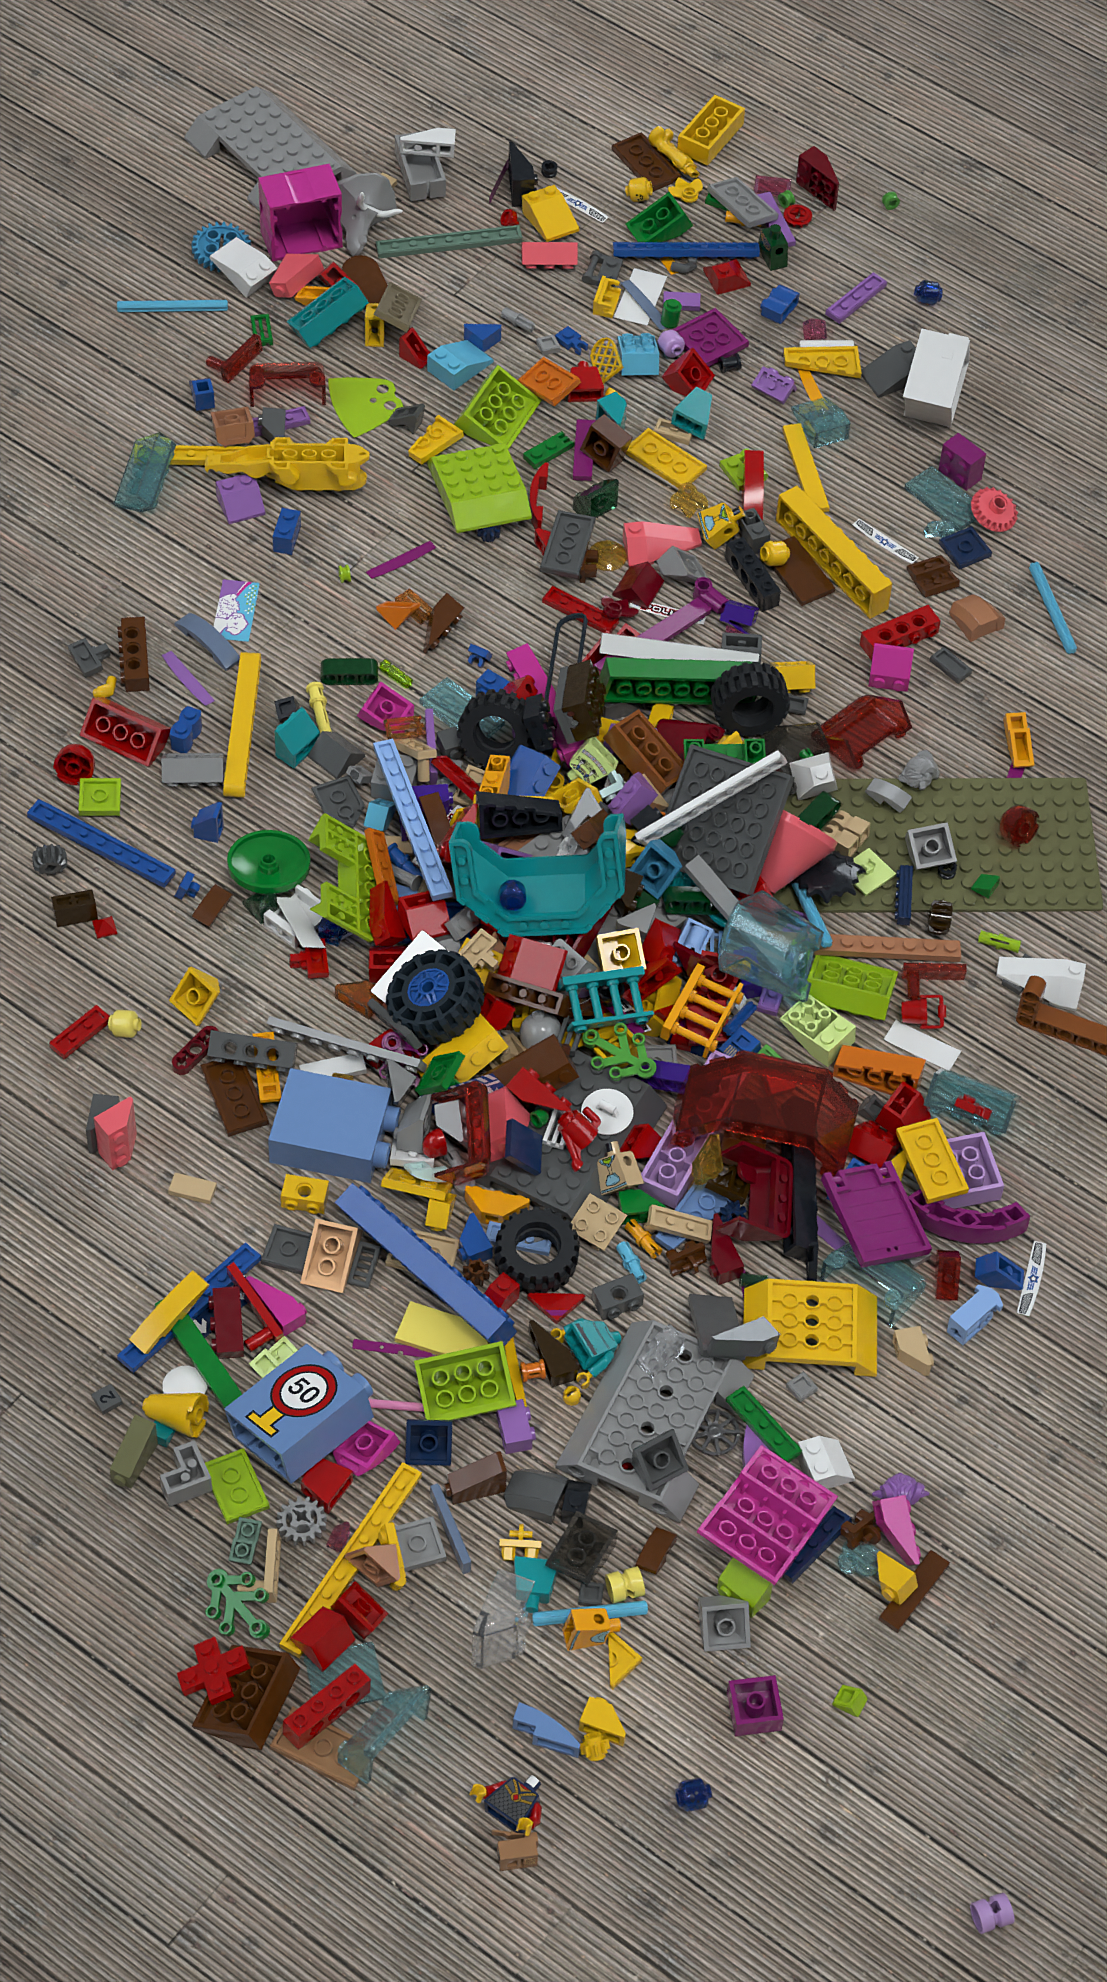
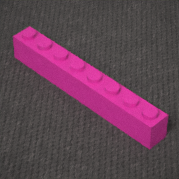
M528 643L506 652L508 658L506 665L510 673L514 672V680L525 677V675L532 676L535 680L534 686L538 690L537 694L542 693L543 698H545L548 677ZM551 684L548 700L550 705L549 713L557 721V729H555L556 739L553 742V749H558L556 753L561 762L565 761L569 768L572 756L582 746L584 740L570 744L567 743L553 711L556 691Z

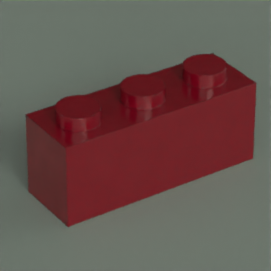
M240 1287L212 1288L213 1296H209V1309H214V1317H210L211 1331L216 1333V1339H211L212 1350L217 1352L218 1359L244 1357Z

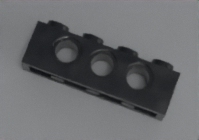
M741 537L726 543L725 560L761 612L779 606L781 590L745 538Z

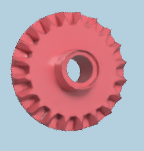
M986 487L980 489L972 497L971 510L974 517L983 527L991 531H1007L1014 526L1018 519V511L1016 510V505L1012 503L1013 499H1009L1007 494L1001 492V489L996 490L994 487L991 489Z

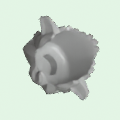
M922 750L909 760L897 779L911 787L914 786V788L918 787L919 790H924L931 783L932 779L937 780L939 778L940 771L930 751Z

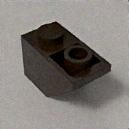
M625 869V892L615 902L622 917L635 911L638 903L635 899L637 896L641 897L645 885H642L644 876Z

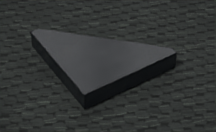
M810 1242L806 1259L807 1281H817L818 1242Z

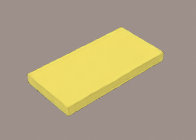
M410 1301L395 1336V1342L435 1355L489 1344L485 1338L461 1317Z

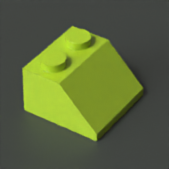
M734 1557L718 1578L717 1584L720 1595L748 1601L750 1618L770 1601L773 1587L772 1583Z

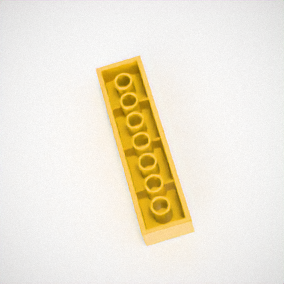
M798 485L779 494L776 522L791 537H796L819 567L869 619L888 610L892 582L883 575L878 566L873 564L866 554L856 547L855 543L843 533L842 529L837 527L831 518Z

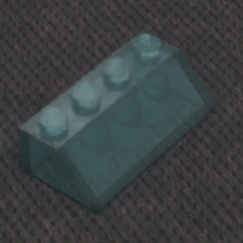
M161 432L135 440L113 505L138 512L155 509L158 504L160 491L163 489L165 476L169 471L171 459L174 456L176 444Z

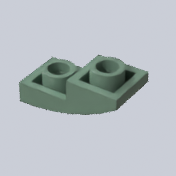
M239 1517L228 1561L252 1565L262 1529V1521Z

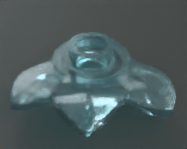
M846 1541L842 1547L843 1553L838 1559L840 1570L846 1574L857 1572L865 1577L877 1574L878 1570L873 1562L877 1559L879 1549L872 1545L865 1544L861 1546L860 1544L851 1550L847 1547L848 1541Z

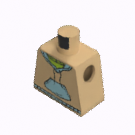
M618 1141L605 1144L608 1156L599 1159L597 1162L601 1195L619 1193V1191L644 1184L633 1152H620Z

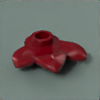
M607 595L601 599V604L604 606L603 612L608 618L634 617L639 612L638 609L629 608L627 599L614 601Z

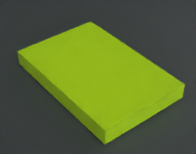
M244 1448L205 1462L211 1476L213 1495L227 1525L238 1521L239 1517L246 1518L270 1509L269 1502Z

